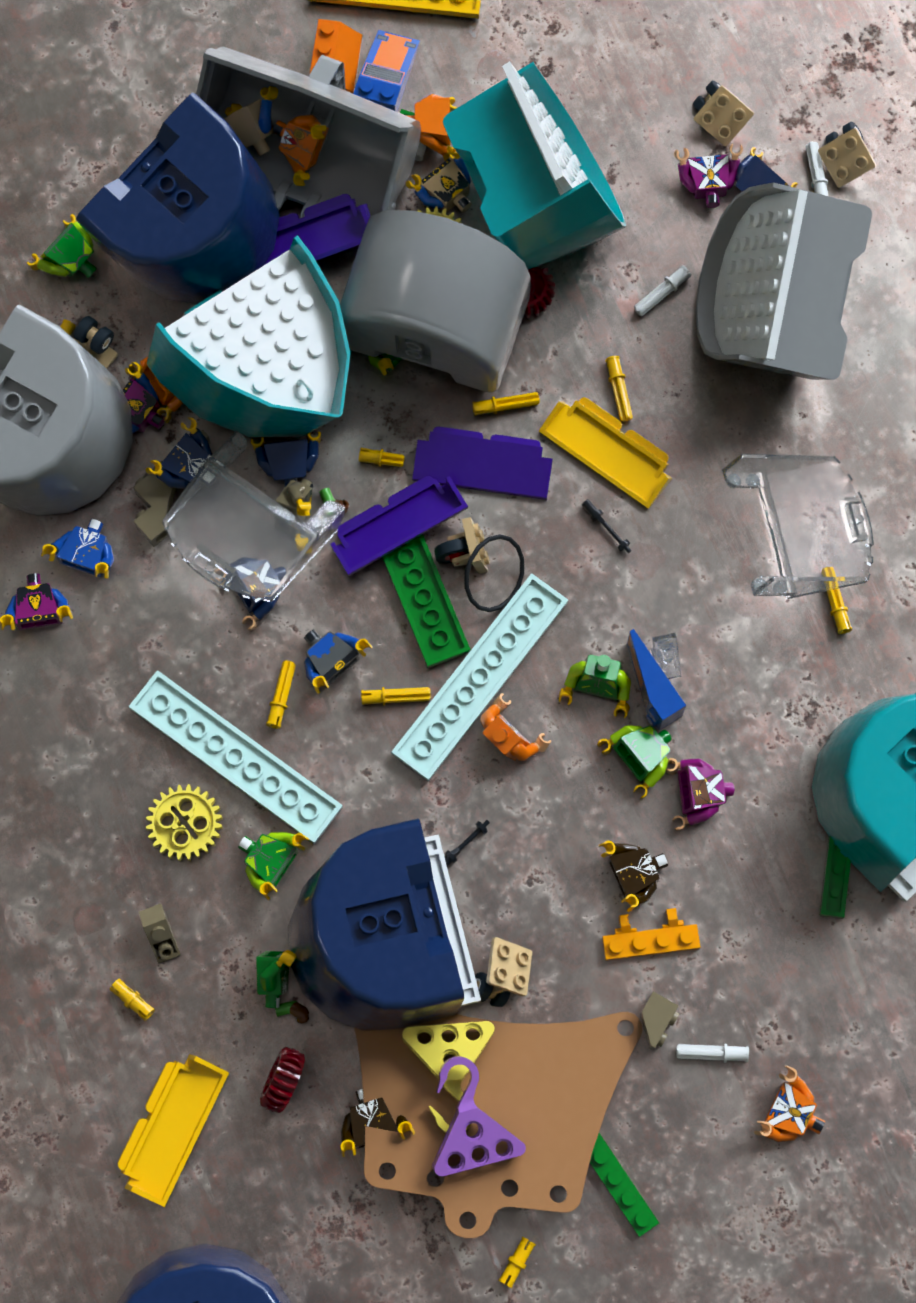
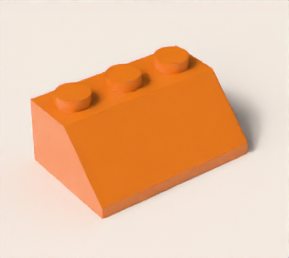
M318 19L310 73L321 55L344 63L346 91L354 93L362 34L340 21Z

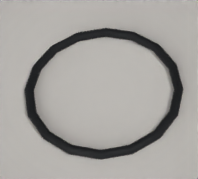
M498 534L487 537L472 552L464 572V588L469 601L478 610L486 612L500 610L509 603L520 589L524 577V556L520 546L511 537ZM502 539L509 541L517 550L520 559L518 581L509 598L500 605L490 608L480 606L473 599L469 589L471 565L483 546L490 541Z

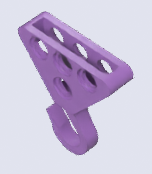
M455 1056L446 1060L439 1070L437 1093L442 1089L449 1070L455 1065L466 1066L470 1071V1080L456 1106L454 1117L432 1163L434 1172L438 1176H447L523 1155L526 1150L525 1144L475 1105L473 1098L479 1081V1072L476 1065L471 1060L462 1056ZM471 1123H475L478 1126V1132L474 1136L466 1134V1127ZM501 1141L507 1142L508 1148L506 1152L498 1154L496 1152V1145ZM475 1148H483L484 1156L480 1160L472 1159V1152ZM452 1154H458L460 1156L459 1164L454 1167L449 1166L448 1158Z

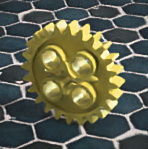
M190 784L187 785L186 790H183L178 785L176 792L169 787V795L166 796L161 792L162 800H153L156 808H148L153 816L146 817V820L152 823L146 826L147 831H153L148 837L150 840L157 839L153 846L155 848L162 846L160 848L162 855L169 851V859H172L177 854L178 861L182 860L183 855H186L188 861H191L192 854L194 853L199 859V851L203 850L208 854L209 851L206 846L209 844L215 847L216 845L212 839L221 837L216 832V830L223 829V826L217 823L223 817L216 814L221 809L219 806H213L216 802L214 797L207 800L209 796L207 791L200 795V787H197L194 792ZM189 801L193 803L189 811L184 812L181 810V805L184 802ZM174 806L183 819L188 822L191 829L197 834V839H194L186 827L181 825L180 820L173 813L171 807ZM166 816L174 818L173 823L169 826L162 825V820ZM198 820H206L207 825L204 829L198 830L195 828ZM179 835H188V840L186 843H176V839Z

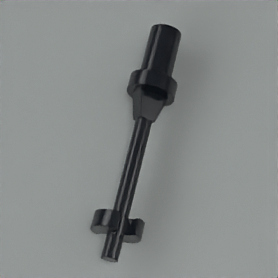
M589 499L584 501L582 506L589 512L593 522L599 520L620 544L617 548L620 551L625 549L629 554L632 551L628 547L630 542L627 539L623 541L601 517L604 514L601 509L598 510Z
M488 820L483 824L478 821L475 824L477 829L461 845L451 852L447 850L444 853L446 855L444 857L447 867L457 861L456 857L460 851L480 832L484 835L488 832L486 828L490 824Z

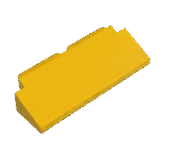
M586 397L581 398L579 401L576 400L571 407L565 402L558 401L539 432L649 509L672 480V477L664 473V470L669 465L667 463L669 460L668 454L634 430H628L626 433L622 432L620 420Z
M189 1054L185 1064L177 1061L165 1064L145 1105V1109L149 1114L146 1119L141 1118L137 1121L117 1162L118 1168L121 1169L120 1172L129 1176L124 1187L125 1189L165 1207L229 1072Z

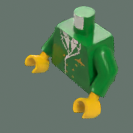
M290 950L265 951L256 957L257 994L265 995L266 1008H279L280 995L288 990L289 967L296 958L295 953Z

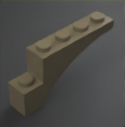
M202 430L201 432L206 437L210 445L211 442L209 436L204 430ZM149 474L139 478L133 487L136 495L149 508L137 514L134 524L147 541L155 547L171 534L169 528L170 511L178 488H170L160 481L156 474Z

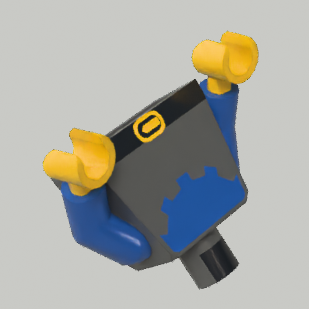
M313 629L304 637L311 646L305 652L307 657L304 661L306 677L312 683L316 693L319 694L321 686L329 688L330 684L360 660L359 653L365 657L366 653L363 650L367 647L372 649V646L364 638L358 639L339 632L334 634L329 631L321 638Z

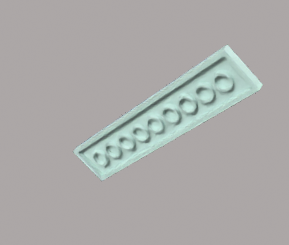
M531 573L395 746L391 754L429 782L567 605L568 599Z
M158 670L128 706L133 712L287 825L308 837L309 841L313 844L319 840L343 808L342 804Z

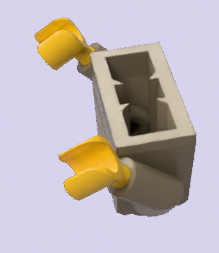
M303 479L301 482L291 480L275 502V529L292 535V538L296 539V549L299 552L309 551L308 537L301 538L303 536L301 526L305 518L310 516L312 489L314 487L313 483L307 479Z

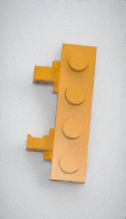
M676 908L666 909L665 913H667L668 920L667 924L662 925L661 929L637 932L636 928L631 929L628 920L629 914L619 915L620 928L615 929L614 935L602 936L605 961L700 949L697 924L684 926L683 920H678Z

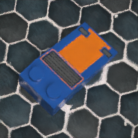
M378 30L353 94L398 112L420 40Z
M633 629L630 631L627 641L628 650L647 713L646 718L652 727L656 726L660 731L683 716L686 704Z

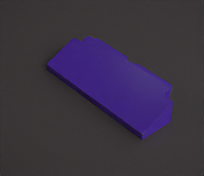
M342 194L307 207L304 210L305 217L299 218L296 213L280 217L275 248L265 265L290 250L293 239L297 235L312 253L315 260L360 245L365 227L370 218L368 204L357 207L355 198L351 199L349 194Z
M437 426L433 431H430L429 441L417 440L412 481L417 482L425 476H431L433 479L436 478L440 485L446 484V478L450 476L457 488L547 500L553 459L542 457L543 447H541L538 440L497 434L492 435L489 440L483 439V434L480 432Z
M425 476L388 498L389 505L383 508L379 504L374 505L339 525L337 536L341 544L336 546L335 542H332L330 545L348 576L468 509V505L451 477L448 476L446 484L440 486L436 478L433 479L431 476Z

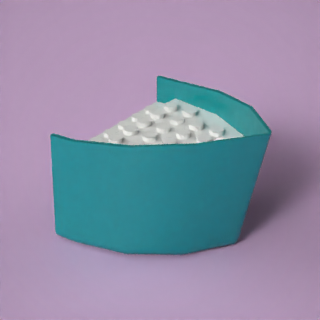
M297 235L293 239L290 250L225 291L219 290L185 311L184 316L164 328L160 322L157 323L146 364L159 382L201 419L247 437H303L343 414L351 353L339 300L312 253Z

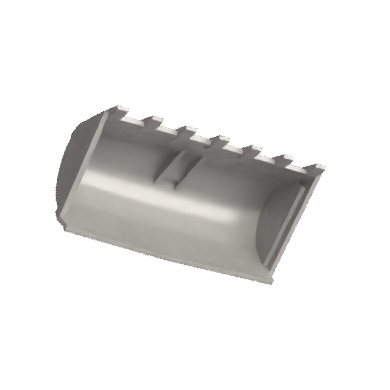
M227 47L206 49L203 54L204 60L196 94L222 118L227 117L225 110L231 107L232 103L240 104L243 108L259 99L264 100L260 95L261 89L273 86L278 89L277 98L271 100V122L273 128L278 120L287 124L300 115H314L321 125H326L329 128L316 164L307 171L305 170V173L310 174L309 180H304L305 186H296L293 182V169L284 153L279 150L281 136L273 132L266 137L265 141L270 150L261 156L257 154L253 145L246 148L272 184L278 211L284 202L289 199L304 205L300 214V218L305 217L304 210L307 207L342 194H349L351 199L355 198L357 207L367 203L370 216L386 210H395L397 206L395 201L411 173L421 135V125L418 120L346 91L344 63L325 55L320 56L310 75L307 76Z

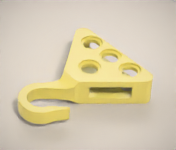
M489 1021L414 1026L403 1030L402 1040L439 1080V1070L444 1063L443 1059L445 1056H462L475 1063L493 1036L495 1027ZM469 1029H475L479 1032L480 1036L477 1040L472 1041L466 1037V1032ZM452 1031L455 1034L454 1041L445 1042L442 1039V1033ZM420 1033H428L431 1036V1041L427 1044H421L417 1039ZM464 1065L453 1066L449 1070L443 1088L458 1102L463 1095L460 1087L461 1082L469 1072V1069ZM429 1106L438 1127L446 1133L449 1125L436 1110ZM472 1123L466 1127V1131L470 1128Z

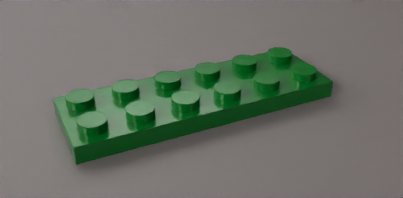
M423 534L382 557L427 668L469 653L471 649Z

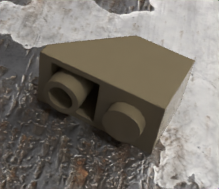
M160 903L139 911L143 929L158 964L180 956L179 948L162 904Z
M654 991L640 1014L647 1042L652 1050L657 1045L660 1047L663 1045L668 1034L664 1033L668 1024L673 1026L679 1016V1013L676 1012L678 1005Z

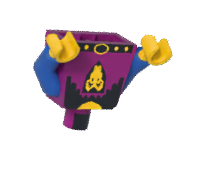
M131 362L135 366V372L132 373L128 368H125V372L130 376H135V380L131 378L124 387L123 392L131 407L132 433L137 431L143 433L150 424L160 429L165 423V417L157 413V410L161 408L158 396L148 377L144 373H140V365L137 362Z
M33 573L26 576V587L17 588V594L12 596L5 614L0 618L1 630H4V627L7 625L11 626V630H15V624L19 630L61 624L65 616L73 619V615L69 608L68 600L58 589H52L49 583L41 584L40 574Z

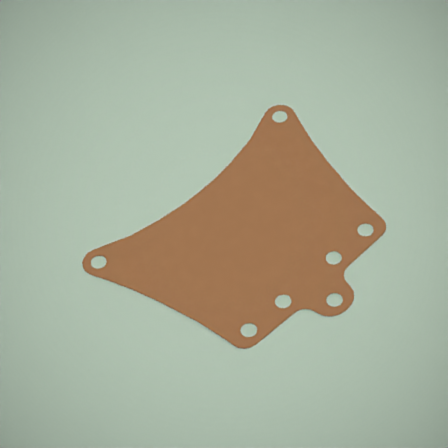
M619 1012L585 1021L550 1024L508 1023L471 1018L457 1014L409 1026L489 1021L494 1025L493 1036L474 1063L479 1072V1081L473 1098L474 1103L480 1110L522 1141L526 1147L524 1154L521 1156L444 1176L443 1183L438 1187L431 1186L427 1181V1176L433 1170L432 1163L446 1133L438 1127L429 1106L436 1110L443 1117L444 1121L450 1125L456 1112L458 1101L443 1087L439 1093L436 1092L439 1080L403 1042L402 1033L405 1028L370 1031L354 1028L358 1043L364 1103L383 1098L395 1124L397 1117L402 1115L412 1124L415 1131L414 1135L412 1131H406L404 1133L405 1139L403 1140L399 1132L365 1126L364 1176L367 1182L377 1188L437 1198L444 1207L447 1227L452 1233L463 1238H476L486 1233L491 1225L494 1214L503 1207L562 1213L575 1210L582 1198L592 1151L618 1080L643 1031L642 1023L635 1014ZM623 1020L630 1021L634 1026V1031L629 1036H622L617 1030L618 1024ZM469 1029L466 1032V1037L472 1041L477 1040L480 1036L479 1032L475 1029ZM445 1031L441 1035L445 1042H452L455 1039V1034L452 1031ZM423 1032L418 1035L417 1039L421 1044H427L431 1041V1036ZM447 1055V1056L444 1057L443 1061L445 1062V1061L448 1060L449 1058L455 1057V1056H453V1055ZM470 1071L460 1085L463 1093L470 1080ZM472 1123L466 1131L468 1136H474L478 1132L477 1124ZM501 1141L496 1145V1152L498 1154L506 1152L508 1148L507 1142ZM475 1148L472 1152L473 1160H480L484 1156L483 1148ZM452 1154L448 1158L449 1166H457L460 1162L458 1154ZM384 1163H391L396 1169L395 1176L389 1180L383 1179L379 1175V1168ZM506 1180H513L518 1185V1192L512 1197L505 1196L501 1191L502 1183ZM554 1186L565 1188L567 1197L563 1202L557 1203L551 1199L550 1191ZM465 1212H471L476 1217V1225L471 1229H465L459 1223L460 1216Z

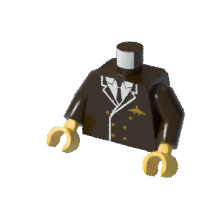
M609 840L599 844V847L603 846L606 849V852L601 854L603 858L609 856L608 862L624 897L621 903L628 902L630 904L627 912H631L635 907L649 901L656 891L657 882L660 879L657 870L668 866L665 855L661 853L651 858L647 848L642 849L639 845L613 843Z
M363 1089L355 1092L359 1105L350 1107V1113L344 1117L341 1128L342 1157H345V1151L352 1150L353 1156H355L356 1149L365 1147V1126L398 1132L403 1140L405 1139L404 1133L406 1131H412L413 1135L415 1131L412 1124L402 1115L397 1117L395 1124L383 1098L364 1103Z

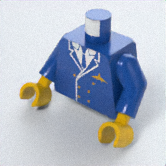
M95 519L90 520L87 529L76 526L72 531H68L52 544H45L41 552L42 557L45 554H49V561L51 562L54 561L55 555H57L60 564L92 574L95 577H101L102 573H104L105 579L109 578V570L114 562L112 546L108 543L106 536L100 534L103 523Z

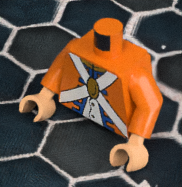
M501 693L493 701V705L480 718V723L485 728L482 733L505 756L514 761H524L538 753V751L545 752L551 740L548 742L544 741V733L539 734L534 743H530L500 714L511 704V700L507 703L502 700L504 694Z
M785 1065V1068L788 1069V1074L786 1076L781 1073L779 1074V1078L785 1081L781 1084L765 1121H757V1123L762 1125L761 1132L754 1131L755 1135L765 1136L776 1142L794 1141L797 1137H802L806 1129L820 1134L825 1124L824 1120L813 1115L817 1104L814 1102V1096L806 1083L797 1075V1071L794 1068Z

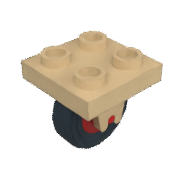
M471 517L462 519L464 532L447 537V542L435 547L436 561L439 563H453L454 566L467 564L476 546L485 540L479 524H475ZM484 546L479 550L472 562L479 574L488 572L487 564H490L489 556Z

